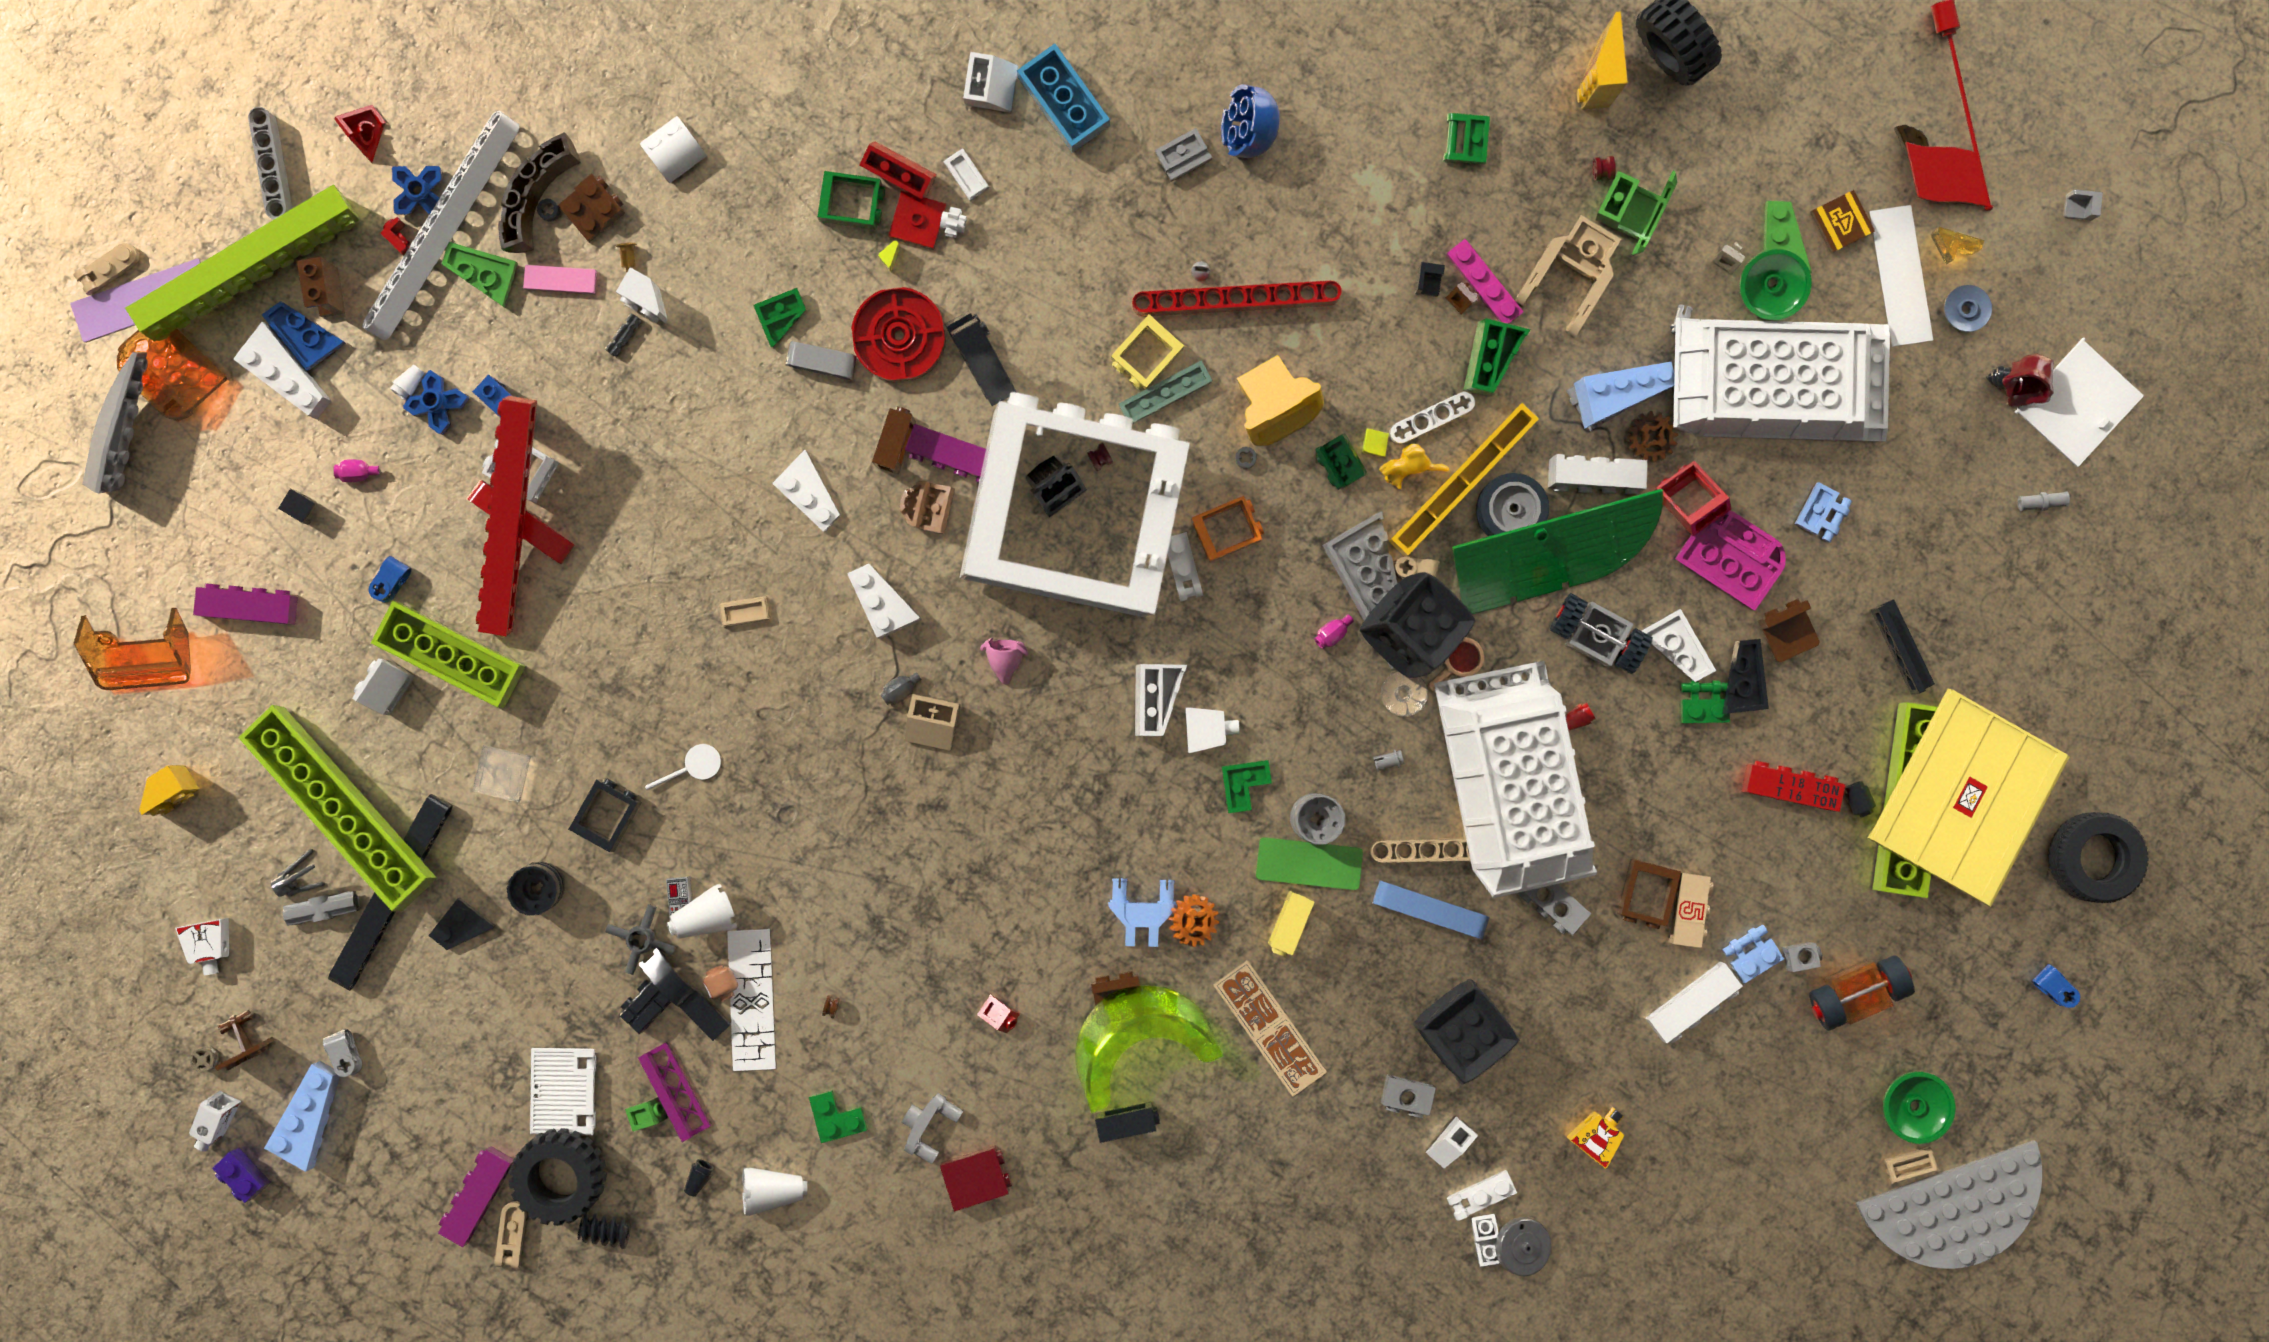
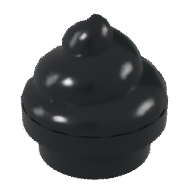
M1999 365L1986 378L1995 387L2004 389L2002 380L2011 372V367Z

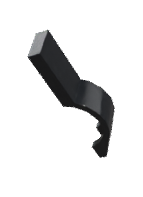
M656 947L653 950L655 955L647 962L642 960L639 963L640 967L658 990L668 1000L680 1007L714 1041L731 1023L697 988L689 985L677 974L666 956Z

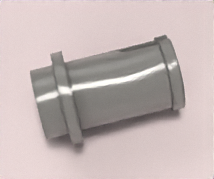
M1678 305L1674 324L1670 326L1672 334L1676 335V318H1690L1693 311L1692 307L1687 306L1683 315L1685 305Z
M1394 749L1392 753L1373 757L1376 770L1379 771L1394 766L1399 768L1400 765L1404 764L1401 750L1396 751Z

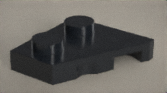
M457 898L428 936L446 950H450L493 929L496 925L464 900Z

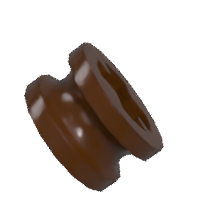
M828 995L822 1016L829 1014L834 1019L840 998L832 999L831 995Z

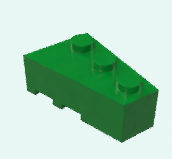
M1487 318L1479 321L1463 390L1484 396L1494 393L1509 368L1510 362L1519 351L1520 345L1531 329Z

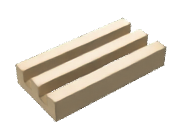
M1931 1147L1884 1160L1892 1184L1938 1171ZM1927 1154H1928V1157H1926V1158H1922V1159H1919V1160H1915V1161H1912V1162H1909V1163H1905V1164H1902V1165H1898V1166H1895V1167H1893V1165H1892V1164H1896V1163H1899V1162H1903V1161H1906V1160H1909V1159H1913V1158L1920 1157V1156H1923V1155H1927ZM1929 1162L1931 1166L1898 1176L1895 1175V1172Z

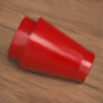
M1587 702L1583 705L1580 703L1565 715L1568 731L1592 724L1591 721L1596 719Z

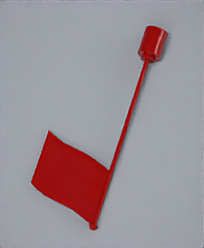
M1946 0L1930 6L1936 34H1942V38L1948 37L1973 151L1956 147L1920 146L1905 142L1918 198L1932 202H1964L1984 206L1986 211H1991L1994 205L1990 203L1952 37L1957 34L1956 30L1960 28L1955 1Z

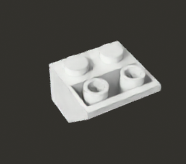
M970 52L963 97L965 105L1011 112L1018 65L994 55Z
M630 267L616 291L621 296L620 301L636 312L638 309H641L640 312L655 323H658L659 320L666 323L668 318L659 287L650 278Z
M378 658L377 661H373L368 667L367 673L369 674L365 680L360 681L354 689L355 695L352 699L382 715H390L415 675L392 660Z

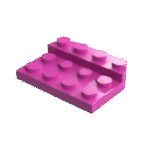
M1732 510L1695 536L1691 535L1675 557L1677 561L1754 611L1786 565L1783 545L1777 539Z

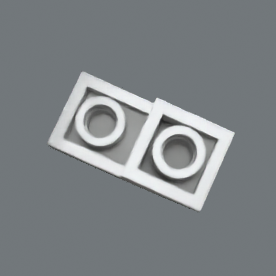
M1495 1214L1471 1218L1479 1267L1499 1265L1500 1263L1495 1251L1496 1239L1499 1234Z

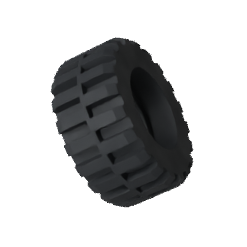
M1655 0L1638 14L1636 28L1644 47L1647 48L1648 53L1656 61V64L1668 76L1672 77V80L1679 82L1680 85H1694L1718 66L1721 61L1722 50L1718 44L1717 37L1713 33V29L1707 24V20L1703 15L1701 16L1698 9L1692 6L1688 0Z
M561 1128L558 1132L555 1129H550L544 1134L539 1133L516 1154L513 1159L514 1164L510 1167L509 1171L510 1176H513L509 1180V1188H514V1192L511 1194L514 1201H519L520 1205L518 1208L522 1212L526 1210L530 1213L529 1218L532 1220L539 1218L541 1219L540 1223L548 1225L551 1221H553L554 1226H561L565 1221L570 1224L575 1222L578 1217H583L597 1202L605 1188L603 1183L607 1179V1173L602 1170L606 1167L604 1159L599 1158L601 1154L599 1148L596 1147L594 1149L591 1146L593 1141L587 1137L584 1140L581 1138L582 1133L578 1131L570 1134L567 1128ZM556 1158L566 1162L575 1172L577 1178L576 1191L570 1195H559L547 1189L539 1175V1165L542 1160Z

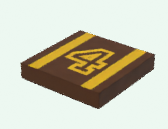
M1854 190L1810 212L1831 254L1875 232Z

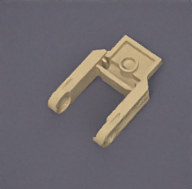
M1581 215L1568 236L1551 240L1517 295L1515 302L1524 307L1526 306L1534 290L1538 287L1555 257H1557L1560 262L1583 276L1594 280L1592 287L1565 329V332L1576 337L1614 276L1609 259L1622 239Z

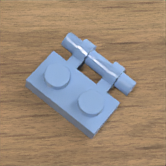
M1817 482L1795 525L1814 535H1817L1821 528L1824 529L1826 532L1822 540L1830 543L1833 537L1837 536L1840 531L1839 526L1843 518L1848 516L1852 500L1844 497L1841 504L1835 502L1839 493ZM1830 510H1833L1835 512L1831 522L1826 521Z
M1764 925L1748 930V934L1738 940L1730 941V945L1722 949L1726 957L1734 953L1737 956V959L1730 962L1743 984L1784 960L1771 938L1762 942L1761 936L1768 933ZM1753 942L1755 948L1744 953L1742 948Z

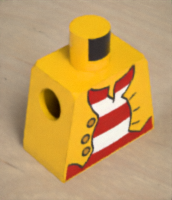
M1613 1107L1604 1118L1594 1111L1570 1132L1567 1138L1606 1169L1624 1138V1134L1615 1128L1624 1116Z

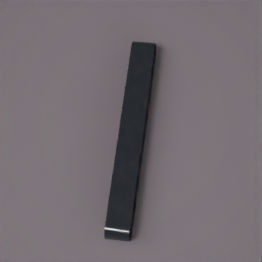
M433 794L426 798L403 839L422 862H424L453 808V805ZM375 892L328 976L329 980L349 991L356 985L396 911H391Z

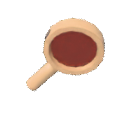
M1465 637L1451 656L1444 662L1446 668L1427 687L1434 692V683L1446 681L1452 674L1458 677H1466L1477 673L1484 662V652L1480 644L1471 638Z

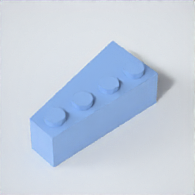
M1672 362L1585 376L1575 382L1574 386L1584 429L1672 388L1675 379Z
M321 1061L311 1064L264 1148L305 1172L315 1167L316 1156L323 1139L324 1127L327 1124L328 1113L340 1076L335 1073L332 1067Z

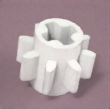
M950 207L949 212L943 211L940 229L945 230V236L957 238V232L964 233L967 216L961 215V209Z

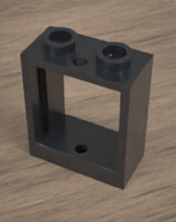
M604 778V780L596 779L568 830L608 852H614L642 802L637 800V794L627 789L623 792L616 788L617 783ZM600 789L629 804L611 839L582 823Z
M1151 1101L1095 1113L1100 1143L1155 1132L1156 1125L1160 1124L1157 1107H1152Z

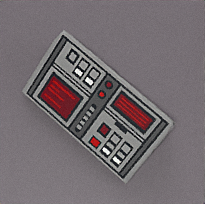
M690 876L666 879L670 916L693 901Z

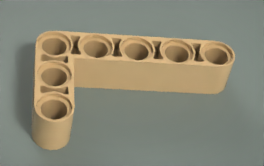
M1464 826L1463 839L1381 840L1372 843L1369 849L1371 858L1382 863L1471 861ZM1454 843L1458 851L1456 855L1450 857L1446 853V847ZM1407 844L1411 850L1410 854L1402 858L1398 852L1399 848ZM1426 844H1431L1434 847V853L1430 857H1425L1422 853V849ZM1379 845H1384L1387 849V854L1383 858H1378L1375 855V849Z

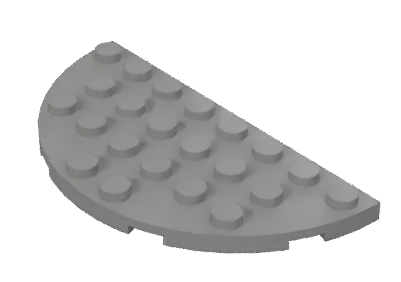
M2033 1140L1856 1202L1857 1208L1866 1225L1881 1242L1895 1253L1910 1261L1942 1269H1956L1980 1264L1995 1257L2012 1245L2028 1226L2034 1215L2042 1186V1162L2038 1144Z

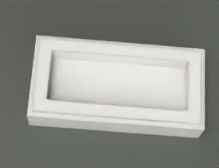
M963 148L943 161L969 201L989 189V186Z

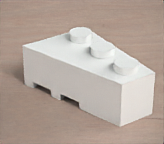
M870 564L847 573L878 639H882L922 620Z
M1136 665L1135 736H1164L1173 709L1172 706L1187 665Z

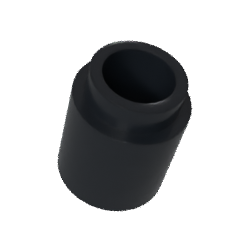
M1858 781L1845 787L1847 792L1845 796L1854 815L1859 814L1861 818L1874 812L1872 808L1876 807L1875 801L1868 786L1864 785L1863 781Z

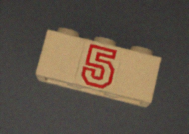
M1681 873L1673 904L1669 943L1702 948V943L1706 942L1707 929H1704L1705 919L1708 920L1710 916V906L1707 904L1708 896H1711L1713 892V882H1710L1711 877Z

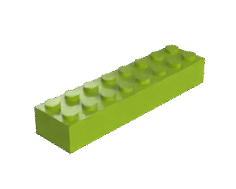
M1909 702L1898 704L1884 807L1938 707ZM1879 845L1872 890L1928 898L1931 874Z

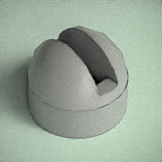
M1203 261L1196 262L1192 266L1191 274L1195 280L1204 281L1210 275V267ZM1195 268L1207 269V272L1195 271Z

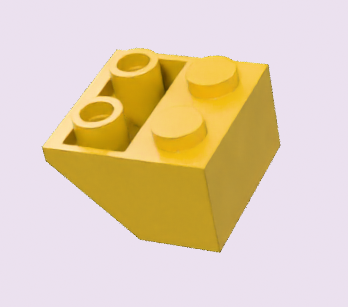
M167 765L147 778L139 809L141 815L156 816L160 814L164 816L174 810L173 806L179 802L185 803L194 797L193 793L198 791L199 787L186 766Z

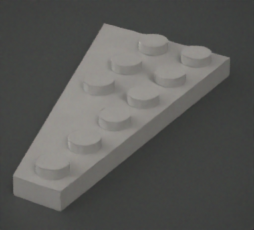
M1382 511L1322 545L1363 620L1367 618L1389 590L1397 584L1392 556L1389 555L1387 546V532H1384Z

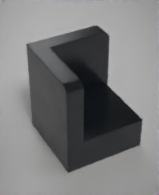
M1421 262L1415 294L1438 297L1445 265Z
M290 488L278 509L299 522L309 525L311 520L307 519L315 503L306 498V495Z

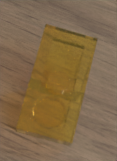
M1943 227L1936 228L1931 234L1946 264L1954 260L1957 249L1962 254L1972 255L1982 250L1985 241Z

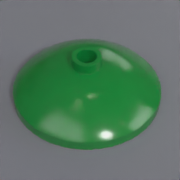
M1770 249L1753 257L1745 266L1740 278V295L1745 306L1756 316L1767 320H1781L1792 316L1804 306L1811 292L1812 279L1807 264L1798 255L1784 249ZM1775 278L1776 284L1769 286V280Z
M1915 1071L1901 1075L1891 1083L1884 1096L1883 1114L1887 1125L1894 1134L1911 1143L1925 1144L1941 1138L1949 1130L1955 1117L1956 1105L1952 1091L1942 1079L1927 1072ZM1916 1101L1917 1108L1912 1110L1911 1104Z

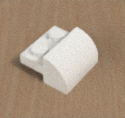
M678 116L640 143L669 184L707 156Z

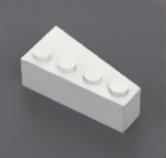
M264 322L260 323L234 357L236 362L310 417L318 419L331 402L330 398L304 369L271 326Z
M1556 454L1549 459L1548 488H1555V492H1569V488L1578 489V493H1592V489L1602 490V494H1616V490H1623L1626 495H1639V491L1647 488V460L1618 458L1614 459L1613 462L1606 457H1596L1586 461L1585 456L1575 455L1565 459L1564 454Z

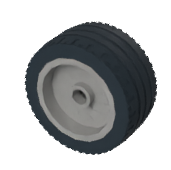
M1520 473L1500 475L1490 481L1481 491L1476 504L1477 520L1481 529L1488 537L1547 521L1549 516L1548 496L1544 488L1530 476ZM1511 504L1514 505L1513 509H1517V512L1513 513L1510 511Z

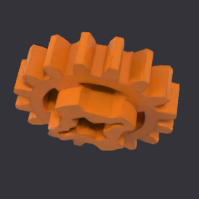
M1195 894L1192 897L1184 896V902L1177 900L1178 908H1171L1174 917H1169L1168 919L1174 923V925L1169 927L1170 930L1176 931L1173 937L1180 939L1181 944H1188V946L1196 947V944L1203 946L1204 939L1211 941L1210 933H1217V930L1213 928L1214 924H1219V921L1214 919V916H1217L1219 913L1212 910L1215 904L1208 902L1207 897H1200V895ZM1193 905H1198V906H1200L1199 908H1196V907H1195L1194 909L1191 908V906H1193ZM1194 932L1197 933V935H1195V936H1189V935H1188L1189 933H1191V934H1193Z

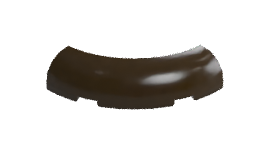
M565 132L539 146L540 149L530 158H525L511 177L501 202V221L498 223L499 240L503 251L508 253H524L534 250L532 223L540 198L548 186L560 174L581 163L574 144Z

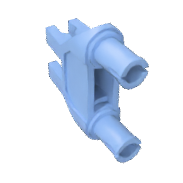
M1112 878V900L1108 902V906L1126 927L1125 946H1135V927H1149L1148 947H1158L1159 927L1173 913L1171 908L1177 909L1176 901H1174L1175 880H1168V890H1166V880H1159L1160 901H1157V903H1140L1126 900L1128 879L1121 878V888H1118L1119 878Z

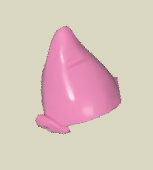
M990 638L980 647L981 651L986 650L992 670L998 679L1006 685L1010 683L1013 673L1018 669L1023 654L1029 655L1024 643L1015 640L993 641V638Z

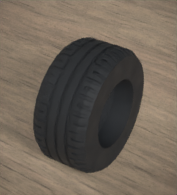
M2082 813L2065 821L2057 829V832L2054 833V838L2051 839L2052 842L2048 851V863L2056 883L2069 895L2087 902L2111 903L2120 901L2122 898L2125 899L2132 892H2135L2136 888L2143 882L2147 872L2146 868L2149 864V857H2147L2149 855L2148 848L2145 846L2146 842L2143 839L2144 837L2140 835V831L2131 822H2128L2127 819L2110 813ZM2095 835L2106 837L2111 842L2115 851L2114 867L2101 880L2091 879L2085 873L2081 864L2083 846Z

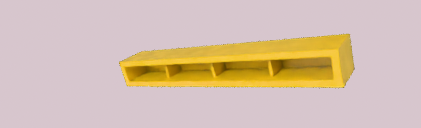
M1521 403L1388 542L1403 556H1408L1539 418Z

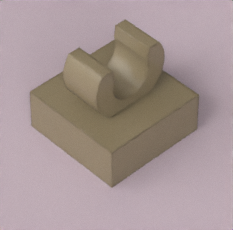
M1736 241L1732 247L1725 244L1715 256L1713 262L1733 274L1746 257L1739 253L1743 246Z

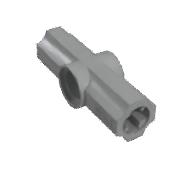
M349 891L333 896H319L310 898L305 902L283 906L282 913L287 926H292L308 921L327 920L335 918L334 916L359 911L360 901L356 891Z

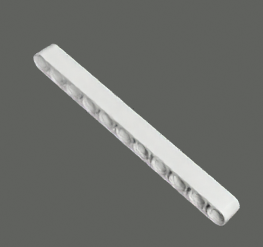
M496 111L488 120L365 317L362 325L363 329L378 338L387 340L391 336L518 133L519 124L501 111Z

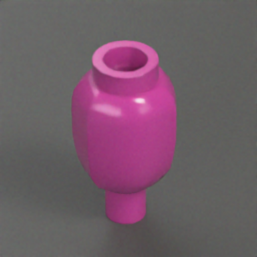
M347 459L334 465V477L342 482H360L366 480L369 475H379V466H369L362 460Z
M1348 614L1342 620L1334 619L1326 623L1318 630L1317 636L1314 638L1316 644L1321 649L1336 645L1346 635L1347 627L1354 622L1353 618Z

